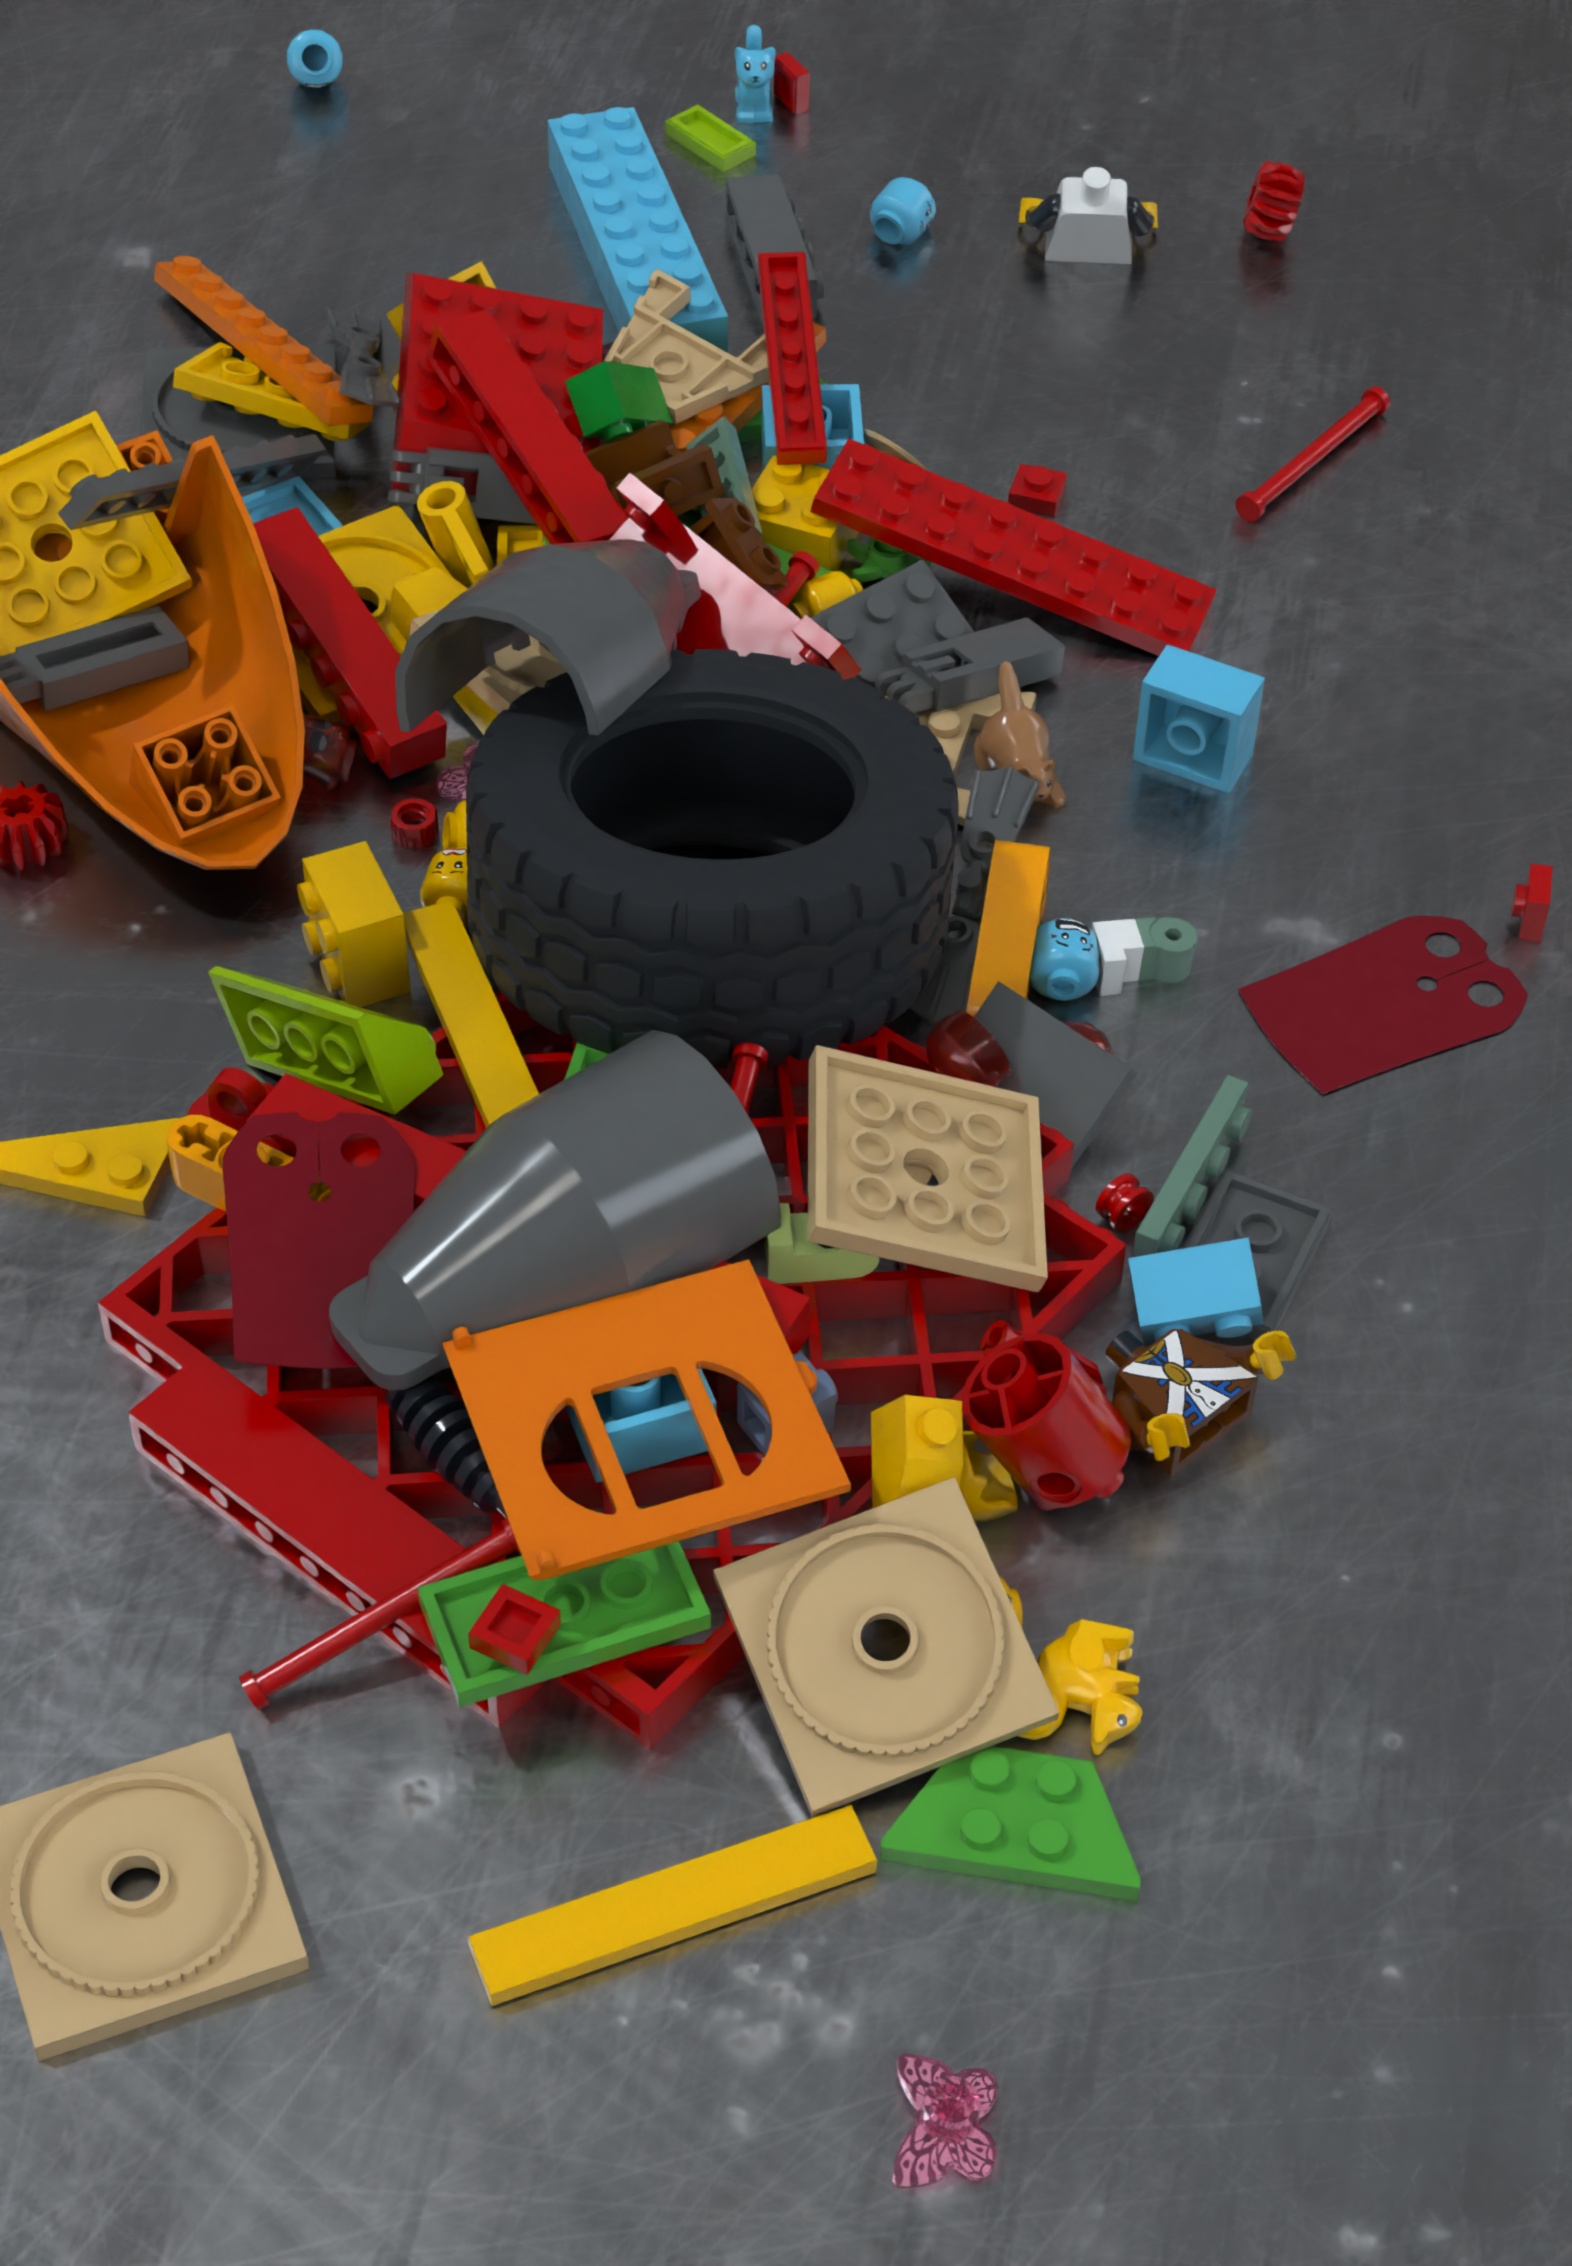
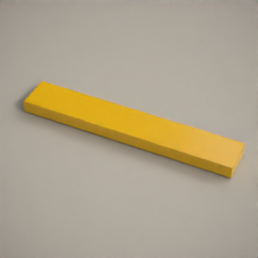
M453 900L403 912L407 945L487 1128L503 1114L539 1095L538 1090Z
M852 1805L470 1935L468 1936L469 1949L492 2007L876 1873L877 1858Z

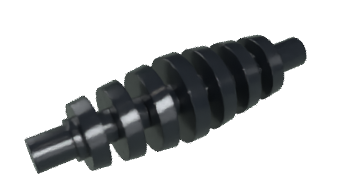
M433 1376L405 1390L387 1389L385 1395L386 1403L391 1411L397 1415V1419L405 1432L409 1433L410 1440L421 1453L424 1461L432 1469L437 1470V1473L448 1483L453 1484L455 1489L463 1496L471 1499L472 1503L482 1512L493 1513L499 1510L506 1518V1512L465 1403L457 1396L452 1395L451 1391L443 1384L435 1381Z

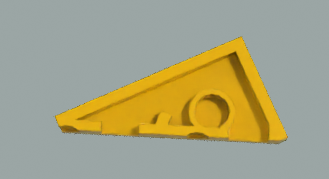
M179 1118L0 1142V1184L146 1217L171 1167L166 1136L171 1124Z

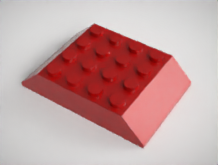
M412 272L406 273L398 396L401 404L400 408L396 410L394 450L427 453V447L490 454L427 359L435 322L485 309L489 311L498 326L506 331L510 344L522 362L528 364L531 368L534 379L545 396L554 402L558 415L570 433L579 439L583 452H588L600 446V439L584 437L565 381L602 362L603 309ZM393 461V470L411 472V463ZM444 469V476L463 477V487L466 494L476 495L475 486L478 473ZM392 481L391 490L398 489L409 492L410 483Z

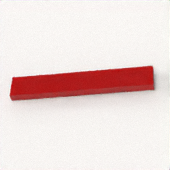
M805 252L758 253V275L777 465L827 463L826 435Z

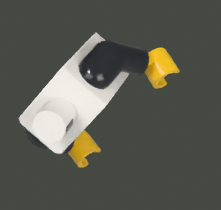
M1091 167L1084 172L1083 178L1066 177L1062 179L1057 193L1049 195L1044 200L1021 198L1018 223H1027L1035 231L1046 232L1045 261L1131 264L1132 234L1144 236L1151 229H1158L1157 203H1140L1137 198L1129 196L1126 181L1123 179H1111L1110 174L1104 168Z

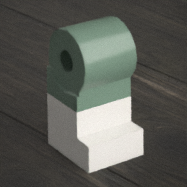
M1147 917L1093 922L1092 931L1096 935L1099 948V975L1096 983L1099 997L1121 994L1123 982L1155 979L1163 983H1175L1188 977L1191 972L1197 944V932L1193 925L1185 920L1174 917Z

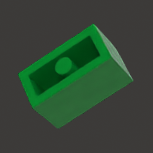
M603 361L565 381L584 437L605 439V442L608 443L658 420H663L669 425L673 424L654 368Z

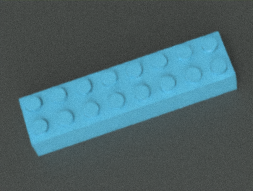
M613 107L603 112L583 115L573 113L567 114L562 118L548 119L549 167L618 333L622 327L628 326L634 315L635 303L639 296L645 295L649 288L650 276L656 269H659L690 286L691 301L669 321L728 353L727 312L634 107Z

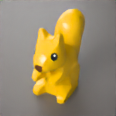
M1081 1619L1070 1624L1063 1636L1047 1645L1040 1653L1037 1663L1058 1708L1059 1716L1053 1722L1018 1736L1030 1740L1050 1736L1060 1727L1067 1708L1091 1715V1748L1096 1756L1101 1755L1108 1744L1135 1730L1141 1723L1143 1713L1139 1704L1130 1697H1135L1139 1693L1140 1676L1117 1670L1118 1663L1127 1662L1132 1657V1648L1130 1646L1134 1640L1133 1630Z

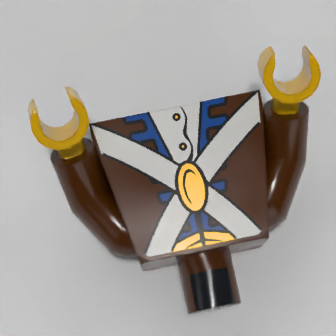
M1172 1329L1149 1347L1127 1330L1118 1334L1105 1352V1358L1119 1369L1115 1377L1112 1404L1129 1424L1131 1435L1130 1450L1149 1452L1170 1476L1252 1414L1258 1383L1257 1375L1263 1373L1267 1379L1275 1380L1284 1371L1281 1361L1292 1362L1297 1358L1289 1336L1281 1330L1261 1335L1253 1345L1231 1346L1196 1338L1183 1329Z

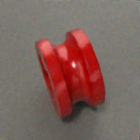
M1130 1173L1120 1175L1112 1180L1099 1195L1095 1206L1097 1214L1104 1219H1110L1111 1227L1120 1233L1129 1231L1137 1226L1145 1218L1154 1202L1153 1193L1146 1187H1139L1138 1179Z

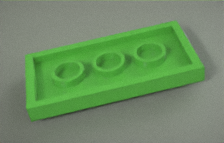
M679 1541L546 1580H532L523 1557L518 1556L417 1587L419 1604L459 1708L711 1628V1612ZM502 1584L555 1607L561 1613V1626L528 1675L469 1648L468 1632Z

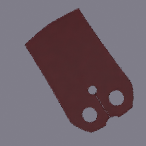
M1409 916L1314 959L1238 989L1247 1007L1272 1044L1322 1094L1411 1061L1499 1033L1514 1023L1523 1010L1528 997V993L1509 968H1503L1489 960L1485 949L1487 943L1463 920L1442 916ZM1439 932L1453 935L1460 943V951L1451 957L1436 956L1428 951L1426 939L1430 935ZM1427 976L1436 980L1438 985L1432 991H1425L1418 987L1417 980ZM1475 982H1491L1501 988L1503 1000L1496 1006H1481L1470 999L1468 989Z
M297 1112L255 1115L236 1133L226 1148L222 1161L231 1266L234 1361L295 1368L328 1369L359 1367L337 1342L331 1331L329 1306L334 1297L343 1289L368 1276L370 1262L413 1214L414 1156L398 1131L382 1116L338 1112L336 1117L317 1123L300 1117ZM318 1126H319V1161H318ZM273 1134L284 1135L290 1138L297 1150L294 1159L290 1163L278 1167L262 1162L258 1157L257 1147L263 1138ZM359 1134L373 1138L380 1148L378 1159L371 1165L363 1167L353 1166L348 1163L341 1153L342 1144L347 1138ZM319 1164L320 1183L328 1185L331 1189L330 1197L321 1202L313 1200L308 1193L310 1186L319 1183Z

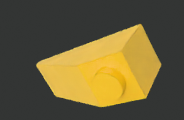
M903 1395L871 1412L873 1508L955 1477L958 1486L960 1485L964 1464L962 1401Z

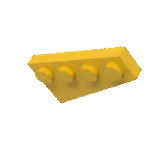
M218 342L174 369L173 387L191 392V396L197 400L208 402L217 400L233 405L236 411L243 414H263L276 418L279 424L286 427L313 429L321 432L324 438L332 441L349 440L368 427L370 423L328 426L247 357H244V361L232 357L233 347L222 342Z

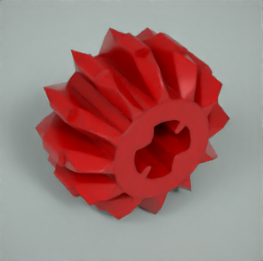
M1266 161L1262 164L1256 173L1247 198L1242 222L1244 230L1263 240L1283 241L1292 230L1294 220L1297 218V212L1305 190L1304 173L1294 169L1291 165L1281 162Z
M22 780L15 788L8 789L0 785V868L16 863L22 871L27 863L35 862L44 866L46 856L61 855V846L64 841L68 840L69 825L64 805L60 801L58 793L47 792L43 783L27 788Z

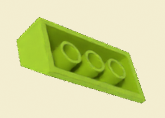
M215 966L208 971L248 1065L280 1076H284L285 1073L333 1094L394 1115L444 1075L435 1053L436 1043L426 1028L420 1025L402 1021L380 1012L364 1009L276 980L220 966Z

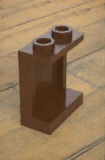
M658 420L633 431V433L619 437L584 453L595 470L603 475L609 491L620 507L624 509L629 504L616 488L629 473L660 496L676 516L702 505L712 498L725 494L712 448L702 443L684 452L678 450L674 444L669 424L663 420Z
M712 498L705 504L708 514L690 528L691 531L772 596L789 584L780 570L781 562L778 555L771 547L764 544L754 527L755 519L747 506L738 501L737 498Z

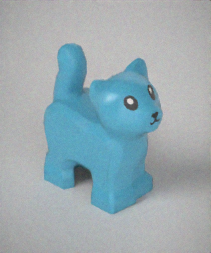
M750 25L746 31V49L737 47L734 51L737 72L735 101L739 103L736 109L737 123L747 124L772 122L770 79L775 70L776 50L774 47L762 50L761 28L757 25Z

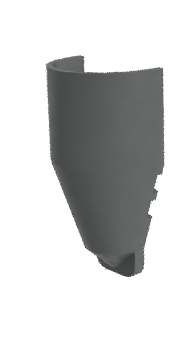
M632 539L549 544L512 553L409 636L395 670L396 712L400 730L411 732L484 669L495 664V652L512 644V649L517 651L530 646V635L546 645L571 676L585 712L589 735H600L670 670L672 665L670 652L677 648L676 633H681L688 608L701 597L697 573L690 570H678L665 553L647 542Z
M653 1029L492 1122L370 1262L368 1276L343 1289L334 1297L329 1306L331 1331L337 1342L371 1381L381 1388L405 1390L419 1384L440 1370L451 1367L442 1343L453 1340L452 1332L458 1327H466L469 1335L707 1271L781 1227V1210L776 1178L760 1135L735 1092L702 1054L677 1035Z

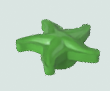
M871 538L869 544L860 543L855 539H849L847 542V552L863 563L861 567L855 568L852 571V578L858 582L872 581L879 578L886 579L923 559L875 538ZM923 559L927 566L930 568L931 562Z

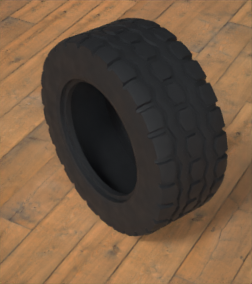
M695 649L694 654L687 655L683 650H671L672 665L670 670L600 735H589L585 712L568 672L547 680L544 688L536 686L510 703L508 710H503L491 722L475 750L467 775L468 926L474 947L490 979L495 981L498 989L512 1004L520 1010H527L530 1018L545 1028L561 1036L571 1033L574 1042L607 1054L613 1053L654 1029L677 1035L702 1054L715 1069H727L729 1063H733L732 1054L735 1045L744 1042L754 1043L763 1047L768 1052L766 1066L785 1064L786 1057L790 1055L798 1061L811 1057L816 1045L837 1050L840 1042L851 1045L872 1035L882 1028L884 1022L891 1023L903 1014L929 984L942 958L948 938L951 885L959 811L958 790L948 757L944 754L943 747L936 736L926 725L920 724L919 718L895 699L886 700L883 692L855 678L842 680L841 673L807 662L793 665L790 658L753 652L744 657L739 656L737 651ZM682 845H719L745 848L770 855L746 859L711 860L673 856L650 850Z

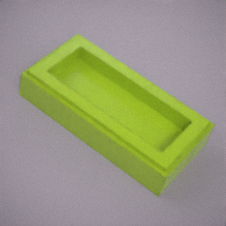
M698 104L665 121V134L722 172L756 156L755 141Z

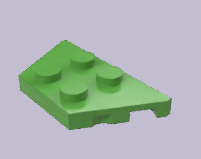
M990 1746L940 1766L885 1833L880 1846V1861L1138 1901L1140 1891V1875L1093 1761Z

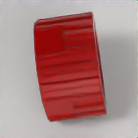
M405 799L392 808V818L390 819L392 839L400 847L403 846L405 849L410 848L412 850L429 847L430 844L437 840L439 835L437 809L432 803L424 799ZM420 822L421 824L409 825L408 823Z

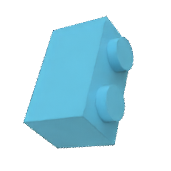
M1249 1237L1128 1258L1144 1344L1156 1342L1172 1329H1183L1193 1336L1216 1332L1218 1337L1232 1338L1251 1332L1252 1326L1263 1324L1262 1308Z

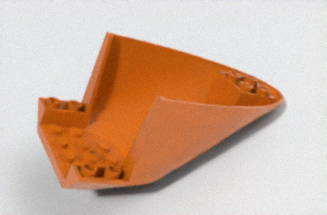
M158 430L116 445L130 471L139 470L153 462L160 466L173 461ZM211 435L191 445L170 508L154 512L189 573L193 587L152 607L160 606L188 640L189 668L48 711L42 708L38 699L19 704L0 678V720L40 752L100 809L158 851L204 870L255 869L288 835L303 787L305 727L296 662L276 586L253 521L215 437ZM50 533L38 540L35 546V555L44 561H59L69 554L72 543L62 534Z

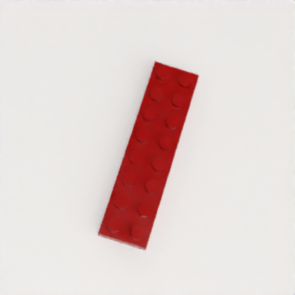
M848 438L817 491L810 511L1157 656L1161 654L1167 644L1190 652L1217 589L1204 585L1195 579L1187 578L1153 564L1149 560L1136 557L1107 545L1100 540L1085 536L1054 521L1034 515L1008 502L988 496L962 483L954 482L925 470L916 464L908 463Z

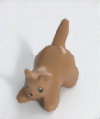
M1004 661L1000 665L998 678L1001 709L985 720L981 734L976 737L974 758L977 767L981 771H993L1011 766L1022 775L1039 781V789L1033 802H1042L1053 808H1062L1067 799L1054 772L1056 762L1053 759L1050 760L1049 757L1051 737L1047 724L1042 716L1025 707L1013 666L1010 662Z

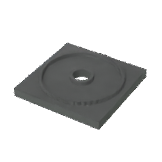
M336 343L301 344L308 347L312 354L323 363L330 365L333 371L337 373ZM230 345L233 347L232 357L244 361L245 356L234 346ZM210 347L146 349L140 436L158 430L173 460L179 457L187 459L191 445L211 435H214L221 453H224L238 445L243 449L252 447L263 440L273 443L288 435L298 438L315 434L327 450L300 478H336V441L324 438L321 432L306 427H286L279 424L276 418L263 414H243L234 408L225 406L227 403L217 400L210 402L200 401L193 398L191 392L173 387L174 369Z

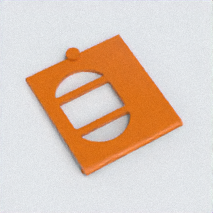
M749 1259L469 1335L466 1327H458L452 1332L453 1340L442 1343L532 1580L550 1579L850 1492L851 1483L811 1397L817 1388V1376L808 1367L806 1362L794 1360ZM700 1368L725 1374L742 1383L757 1396L768 1414L772 1429L770 1446L761 1464L749 1476L741 1473L698 1373ZM673 1374L679 1381L722 1486L641 1509L636 1506L593 1396ZM567 1405L572 1406L575 1410L615 1510L613 1515L587 1509L570 1500L554 1485L545 1470L541 1455L545 1433L555 1416Z

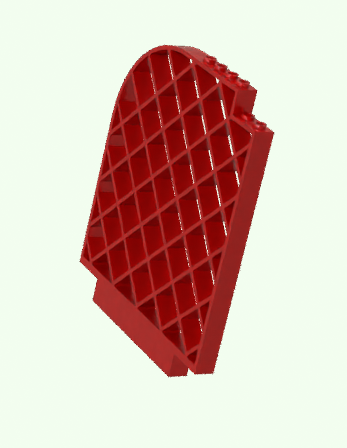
M501 992L495 994L513 1036L541 1025L530 1018L527 1010L518 1009ZM884 1025L877 1032L851 1045L840 1042L837 1049L974 1082L966 1073L953 1069L929 1054L921 1045L908 1041ZM443 1026L432 1033L431 1036L436 1043L435 1053L444 1075L397 1114L394 1115L349 1100L392 1119H395L408 1107L475 1104L476 1133L434 1136L466 1151L486 1130V1126ZM573 1039V1052L522 1055L539 1094L565 1079L577 1045ZM791 1055L786 1057L785 1064L766 1066L763 1070H760L754 1088H775L778 1117L752 1118L750 1120L760 1135L770 1164L783 1163L787 1195L778 1196L779 1203H789L790 1213H808V1194H803L800 1162H808V1115L794 1116L791 1087L809 1086L810 1058L798 1061ZM729 1063L727 1069H715L730 1087L736 1067L734 1063ZM1040 1123L1046 1245L1070 1261L1047 1262L1048 1278L1039 1293L935 1269H918L917 1265L899 1261V1271L871 1272L863 1277L853 1279L780 1284L810 1297L809 1336L804 1342L805 1357L816 1370L823 1369L833 1380L838 1392V1402L835 1403V1406L892 1402L903 1395L961 1401V1395L967 1378L980 1360L985 1357L982 1354L984 1351L930 1354L925 1315L1010 1311L1012 1327L1021 1333H1045L1062 1341L1121 1282L1127 1244L1120 1241L1110 1230L1098 1227L1071 1210L1064 1201L1054 1197L1070 1181L1073 1142L1066 1139L1058 1130ZM217 1207L98 1302L105 1340L163 1383L128 1412L135 1449L352 1616L466 1549L427 1519L491 1515L492 1533L503 1527L501 1520L505 1519V1517L499 1510L493 1513L482 1512L472 1503L471 1499L463 1496L455 1489L453 1484L443 1479L437 1471L394 1474L393 1432L405 1430L399 1423L397 1415L391 1411L386 1403L385 1395L387 1389L377 1385L285 1391V1367L267 1365V1393L261 1397L209 1358L234 1355L233 1310L216 1309L179 1312L180 1293L202 1275L231 1273L227 1213ZM764 1238L756 1243H764ZM1031 1309H1042L1032 1318ZM906 1317L911 1355L823 1360L819 1322ZM702 1369L716 1400V1415L720 1422L719 1412L737 1411V1384L740 1382L725 1374ZM456 1381L440 1382L451 1391L452 1395L457 1396L463 1401ZM565 1407L555 1416L552 1422L570 1421ZM963 1418V1431H972ZM377 1433L378 1475L374 1479L370 1478L315 1436ZM830 1433L828 1435L832 1441V1433ZM871 1445L834 1447L851 1483L850 1492L846 1493L855 1494L841 1508L839 1495L822 1499L824 1525L821 1528L873 1509ZM707 1451L708 1455L688 1456L625 1474L624 1476L636 1506L658 1505L721 1487V1480L709 1452ZM761 1452L734 1454L741 1473L746 1476L751 1475L765 1457ZM587 1462L544 1465L551 1481L570 1500L587 1509L602 1508L604 1514H615L603 1481L595 1482ZM729 1526L714 1531L716 1547L683 1549L702 1594L719 1593L713 1578L714 1569L782 1543L732 1546ZM507 1555L493 1564L507 1560ZM720 1595L723 1624L702 1644L650 1647L555 1677L554 1679L647 1749L651 1750L745 1654ZM421 1607L399 1617L396 1622L376 1633L453 1692ZM549 1680L470 1704V1706L500 1728Z

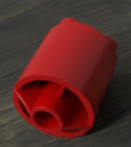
M1045 1333L1022 1334L1001 1343L980 1360L967 1378L961 1395L962 1417L1039 1509L1050 1511L1055 1508L1072 1507L1094 1496L1098 1498L1108 1497L1118 1490L1124 1479L1121 1469L1126 1463L1131 1446L1129 1424L1059 1338Z

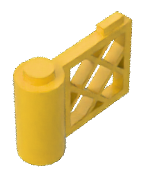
M441 481L426 488L418 497L417 507L437 557L454 579L469 588L494 568V562L466 491L460 483L454 481Z

